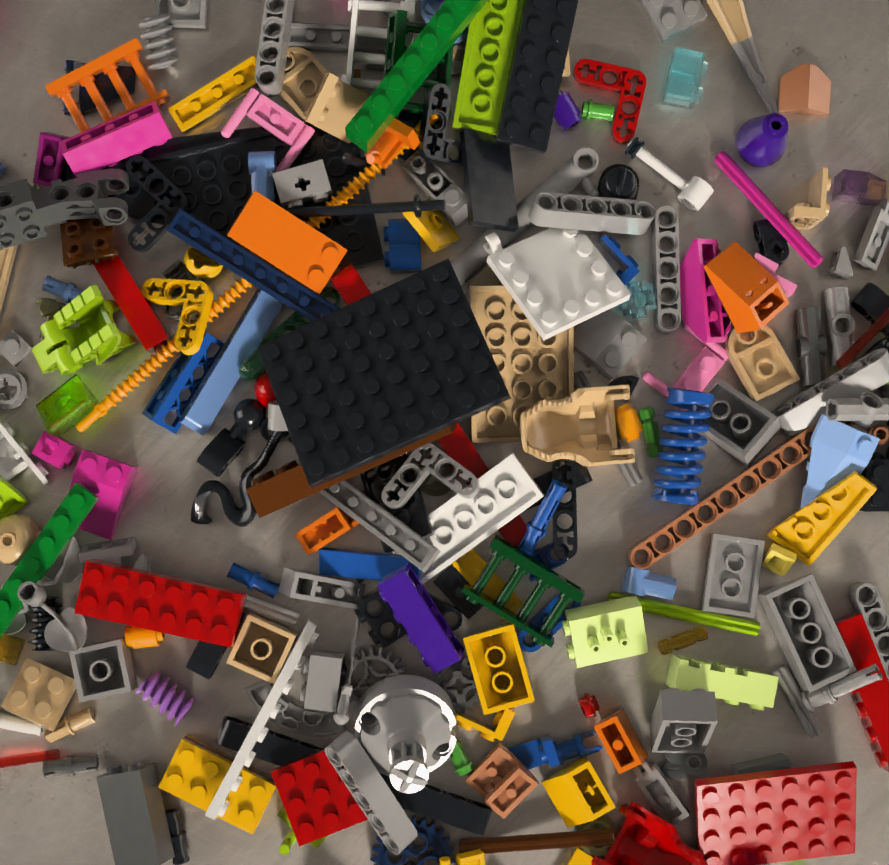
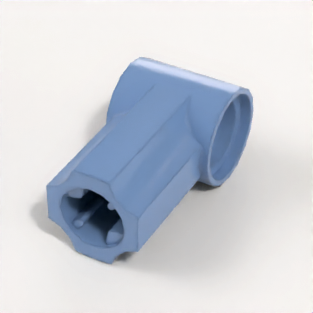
M249 152L248 168L251 175L252 193L255 190L272 202H275V184L272 173H276L277 168L276 152Z
M627 566L622 591L640 596L650 595L673 600L677 579L650 573L649 570Z

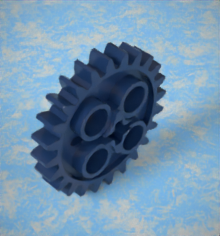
M413 814L411 822L416 828L417 834L424 837L425 843L423 845L416 846L411 842L402 851L400 858L393 859L389 856V850L377 834L376 839L380 844H373L372 850L377 852V854H373L370 857L371 861L377 862L374 865H424L427 859H434L440 865L439 859L444 856L450 858V864L456 862L454 856L448 855L453 853L455 849L454 846H446L451 841V837H442L444 827L436 830V821L434 820L428 825L426 824L425 816L421 822H417L415 814ZM431 846L434 848V850L423 853L424 851H426L427 848ZM410 854L413 857L418 856L417 863H414L412 860L408 861Z

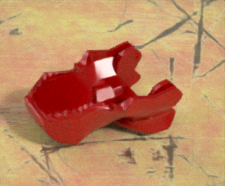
M631 801L630 805L627 803L621 805L618 810L626 818L615 837V844L610 846L604 859L594 855L591 861L592 865H707L700 851L688 847L680 840L679 834L672 824Z

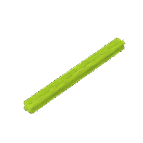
M611 591L607 601L632 595ZM637 597L644 613L757 636L760 632V623L756 621Z

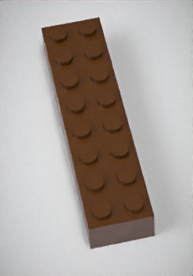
M457 424L451 425L313 489L308 484L301 463L297 464L296 460H293L276 469V474L271 470L253 479V485L246 490L259 518L451 434L458 426Z

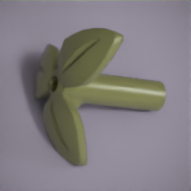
M51 298L36 299V304H40L41 316L45 317L44 323L54 319L53 316L67 305L62 302H56V300ZM42 332L39 337L41 340L45 339Z

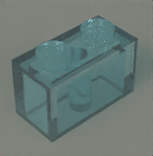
M675 48L671 55L663 105L692 110L697 102H701L703 87H700L701 78H705L708 69V63L704 62L706 53Z

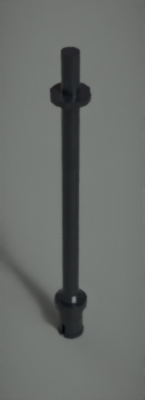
M415 194L413 201L283 209L297 218L414 212L415 217L420 218L422 211L445 210L446 203L445 199L421 201L420 195Z

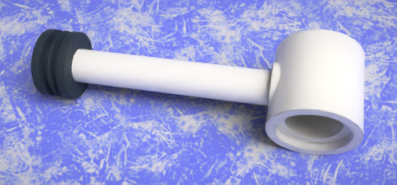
M638 137L630 141L625 154L629 153V156L632 155L631 159H634L635 156L639 157L681 189V193L677 196L678 200L689 210L698 212L714 192L713 188L705 180L697 176H693L687 182L643 148L644 141L640 143Z

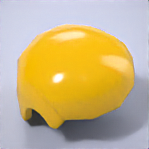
M192 246L188 248L184 256L186 268L200 279L207 280L216 277L223 268L222 265Z

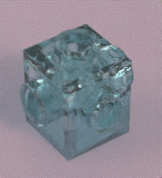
M636 281L626 284L631 296L629 300L618 305L620 311H623L624 316L632 315V319L648 317L647 312L657 309V296L653 290L652 283L642 285V281Z

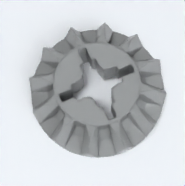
M2 369L0 370V390L6 388L7 382L9 386L17 387V389L11 391L9 397L6 393L0 392V409L13 410L21 406L24 399L28 397L27 388L29 385L26 383L24 376L16 370Z

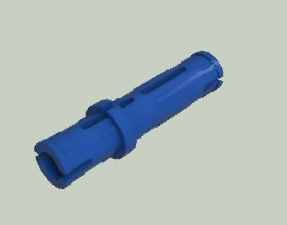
M554 479L551 481L549 489L542 499L532 521L527 523L525 535L517 547L522 553L532 556L539 540L546 535L548 523L568 488L564 483Z

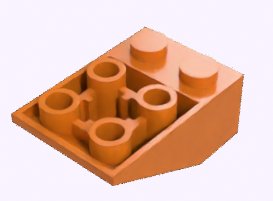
M736 241L732 242L703 266L737 334L763 328L790 304L779 281Z

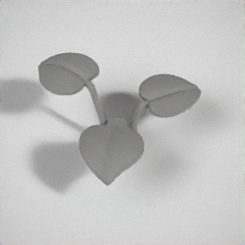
M75 537L70 539L45 575L52 580L43 582L38 580L36 584L27 581L19 586L17 596L22 601L23 608L6 630L5 635L15 634L25 627L27 623L25 612L29 611L28 605L43 608L55 618L47 624L44 631L45 641L52 649L60 652H77L83 647L88 634L87 621L84 615L75 614V608L72 607L65 608L58 615L44 603L47 594L43 586L54 585L58 580L63 583L74 582L84 571L85 563H80L78 553L81 548Z

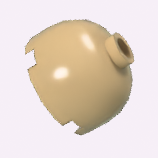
M12 514L0 519V561L2 563L14 566L20 563L41 533L36 520L21 514Z

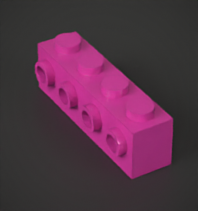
M155 100L65 139L60 144L62 154L77 178L76 174L99 170L106 166L111 167L118 164L120 160L129 156L139 155L145 149L152 146L163 145L168 139L172 138V135Z

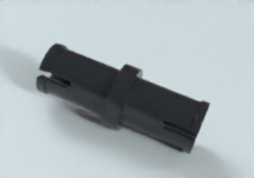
M179 808L166 810L165 813L175 855L172 858L173 865H180L188 862L190 858L185 842L187 834L182 829Z

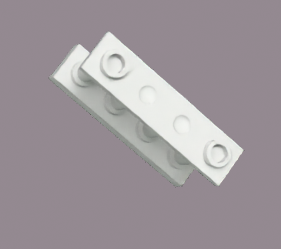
M375 0L348 1V11L352 12L347 72L342 74L341 81L356 89L375 90L382 82L381 80L354 78L355 62L385 65L384 54L356 52L357 36L387 39V28L359 25L360 10L386 13L404 10L407 11L409 22H415L417 0H405L400 3ZM408 32L405 35V45L407 48L413 42L414 33Z

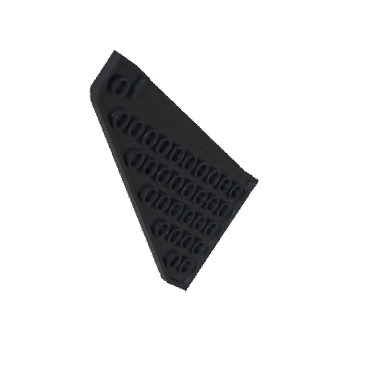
M307 122L305 124L313 128L315 132L290 168L323 159L333 193L326 200L330 202L331 196L336 197L337 191L342 192V186L347 187L348 181L353 182L354 176L359 177V172H364V169L354 165H347L342 161V155L347 152L361 156L359 147L353 142L346 143ZM254 127L234 130L229 138L223 137L221 132L174 137L168 139L163 145L145 149L139 155L146 158L184 193L189 202L188 209L186 210L187 213L241 245L227 236L241 213L240 208L246 205L252 195L248 153L275 151L278 167L292 146H289L265 128ZM132 156L120 160L114 166H106L102 169H121L128 174L126 162ZM67 161L65 162L61 178L62 182L76 178ZM144 163L141 165L134 164L135 172L139 171L147 178L149 174L142 168ZM130 175L129 190L121 194L105 197H116L124 200L128 204V218L141 221L158 203ZM162 179L153 180L150 186L151 190L154 192L161 191L164 187V181ZM119 180L110 181V183L115 185L122 184ZM305 182L301 183L302 191L307 190ZM367 183L364 185L365 189L360 188L358 190L359 194L354 193V198L347 200L348 204L343 203L342 205L370 204L371 198ZM275 185L274 203L283 208ZM168 192L166 197L173 204L171 208L173 206H177L179 208L182 205L180 203L181 197L179 199H175ZM309 201L303 203V207L325 206L326 204L325 201L320 203ZM110 209V210H108L110 213H113V214H117V213H120V212H121L120 210H117V209ZM374 214L331 216V219H325V224H319V229L315 228L347 249V252L337 266L338 269H343L350 263L354 268L385 261ZM163 215L154 216L152 224L163 226L165 224V217ZM308 217L299 218L300 220L306 222L309 220Z

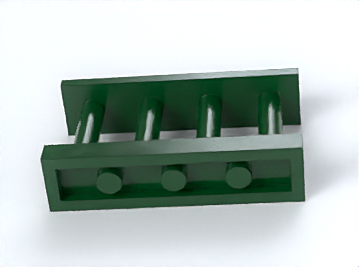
M404 10L391 11L388 15L384 78L408 49L405 45V35L408 32L420 34L427 25L409 22L407 11ZM454 44L438 63L437 79L426 78L421 84V88H428L438 83H443L450 88ZM438 91L435 92V97L441 100L442 95ZM407 102L399 114L401 112L422 114L423 104ZM438 120V121H437L436 123H434V124H435V125H439V124H440V120Z
M495 534L489 545V548L493 549L491 552L493 555L473 587L465 582L461 590L465 594L464 598L475 605L479 602L532 635L531 639L538 645L544 647L546 644L552 647L554 637L549 635L550 631L569 602L572 603L573 600L578 603L581 602L585 596V589L535 558L522 553L520 549ZM507 558L515 563V570L496 600H493L482 593L500 562L502 560L505 561ZM530 572L538 577L536 579L538 583L519 613L516 614L504 607L523 575H527ZM552 586L560 591V597L542 626L538 628L527 621V618L546 588L550 589Z

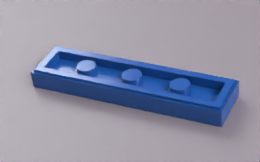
M327 547L319 549L320 575L381 581L384 576L409 563L421 581V570L402 555Z

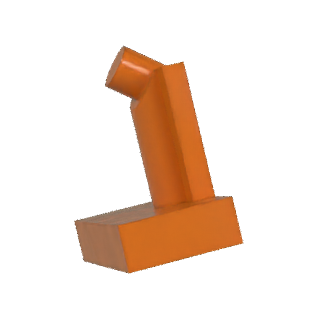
M394 119L369 152L365 154L368 164H379L386 169L404 145L415 150L420 140L413 128Z

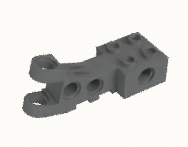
M113 168L76 174L77 178L64 182L61 179L51 181V186L36 189L35 186L30 188L27 179L0 186V250L48 236L46 226L70 219L99 218L104 226L123 224L128 219V204L120 198L105 197L121 194L129 190V175L124 170ZM119 180L122 184L115 185L110 183V181ZM110 209H117V210H120L121 212H120V213H117V214H113V213H110L108 210H110Z

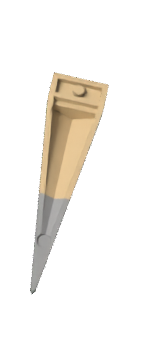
M706 0L770 114H780L758 56L743 0Z

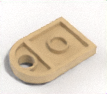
M288 47L287 59L291 60L292 63L285 68L283 88L279 96L305 124L307 122L304 121V118L326 73L329 72L308 50L300 47Z
M767 325L759 330L749 331L752 337L749 342L744 341L740 337V333L737 334L734 328L726 340V354L753 401L758 402L800 380L776 335Z

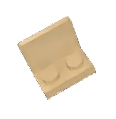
M326 73L304 121L346 143H351L346 138L345 127L370 95L339 80V77Z
M822 167L810 178L808 203H797L796 206H793L784 214L795 228L812 229L828 216L830 202L826 201L827 191L831 187V175H828V167Z

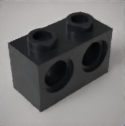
M376 587L354 602L358 607L354 612L361 623L367 621L372 629L368 634L375 645L381 643L386 648L406 635L407 631L402 623L399 624L395 620L392 613L393 609L388 602L383 601L378 591L379 588ZM372 600H377L380 603L378 612L374 614L368 613L367 604ZM386 622L393 623V632L390 635H382L381 626Z

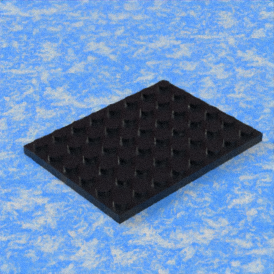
M449 258L257 347L304 474L312 489L511 399Z

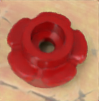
M585 693L583 697L578 699L580 708L586 718L591 716L595 718L597 717L596 711L600 710L598 701L594 695L589 696L588 693Z

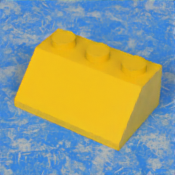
M511 622L504 623L463 637L484 715L535 701L514 624Z

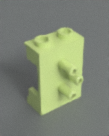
M636 595L564 610L566 620L562 621L565 636H569L570 643L566 644L569 659H574L577 668L649 653L642 606Z

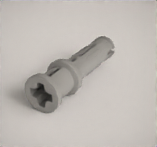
M874 663L867 668L829 683L810 693L803 690L801 691V697L809 712L813 713L822 705L836 703L838 697L882 680V674H872L879 671L878 666Z

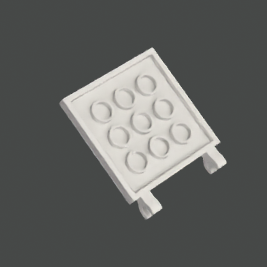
M549 228L504 249L495 232L485 236L488 242L483 244V247L489 254L486 262L543 341L629 300L631 296L629 290L583 230Z

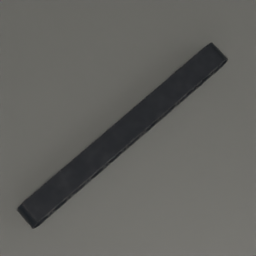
M224 716L215 742L238 752L253 724L234 717ZM268 730L263 742L257 741L252 751L256 753L255 758L282 766L321 751L324 748ZM380 773L403 809L478 835L485 834L492 813V809L486 804L428 784L416 793H402L392 786L389 776Z

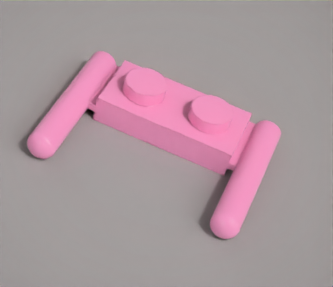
M254 88L250 89L221 130L222 136L229 138L244 116L247 115L248 118L289 146H292L276 168V172L290 168L315 132L313 128L304 124L303 121L265 95L260 94Z
M684 323L683 328L686 329L698 340H700L699 337ZM703 343L705 346L685 369L672 388L702 392L728 359L725 347L720 343ZM649 371L642 375V379L665 398L669 397L667 385Z

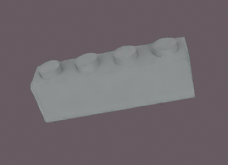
M813 574L780 583L758 593V598L801 690L810 693L857 671Z

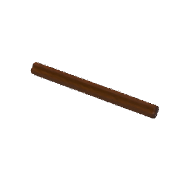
M613 829L461 839L459 841V853L481 849L484 854L614 845L615 834Z

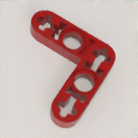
M591 59L579 60L573 70V77L577 83L620 93L611 136L618 144L629 143L637 127L646 87L645 75L641 71ZM583 66L588 67V72H590L586 77H583L582 72L578 71L582 70ZM601 69L598 75V81L594 80L596 70ZM607 71L613 72L617 77L616 81L612 84H608L603 80V74ZM632 78H637V83L641 85H637L634 95H630L632 85L628 81H631ZM626 101L633 102L636 107L635 112L631 114L625 113L622 110V104ZM624 120H629L626 131L630 134L620 137V132L616 130L621 129Z

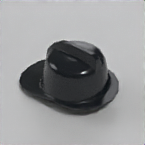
M624 164L608 166L602 172L597 187L599 195L597 197L636 200L639 191L637 173L631 167Z

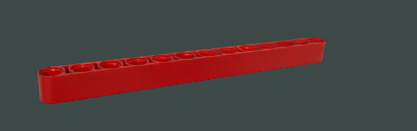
M351 263L330 277L331 282L347 305L372 294ZM456 423L458 427L451 434L437 440L449 457L474 474L478 479L488 472L489 469L460 425ZM518 515L498 529V532L504 540L518 547L527 528L521 516Z

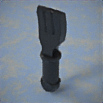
M351 152L342 155V161L347 165L358 166L360 169H364L365 166L368 168L371 166L368 164L365 156L353 155ZM382 169V174L379 176H385L386 174L385 169Z

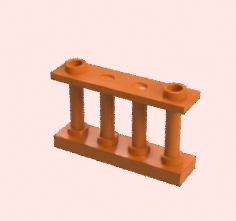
M137 37L45 85L50 96L62 98L80 132H84L90 129L71 95L73 92L71 88L79 84L82 87L85 86L104 120L102 123L155 100L160 107L167 103L165 99L169 97L166 90L158 93L139 57L141 56L140 52L144 49ZM124 60L127 63H131L149 96L148 99L138 104H135L116 70L118 69L117 64ZM102 72L104 75L109 76L127 109L114 117L94 83V76Z

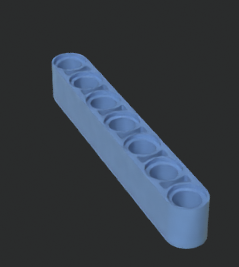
M257 288L182 413L179 421L181 424L200 435H204L283 306V303Z

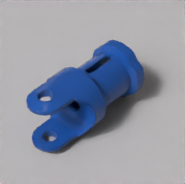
M596 730L573 735V739L561 743L553 742L560 765H563L566 760L578 756L583 758L601 751L602 746L587 748L583 745L584 739L594 736L597 733Z

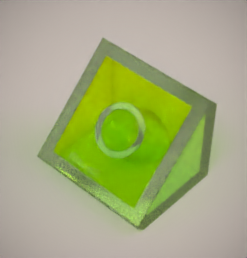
M75 374L40 401L36 408L47 432L50 435L61 437L85 417L99 401L81 378Z

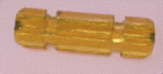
M704 626L694 628L692 632L688 630L670 637V640L664 639L657 643L662 655L672 653L674 649L678 651L696 644V641L702 642L707 640L708 633Z

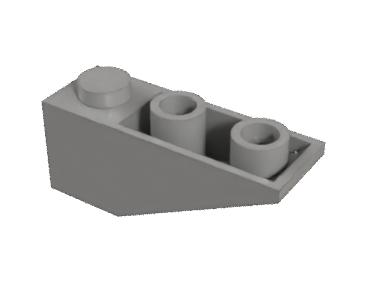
M417 150L401 165L430 200L445 199L446 209L439 211L455 227L468 217L466 194L433 161L422 158Z

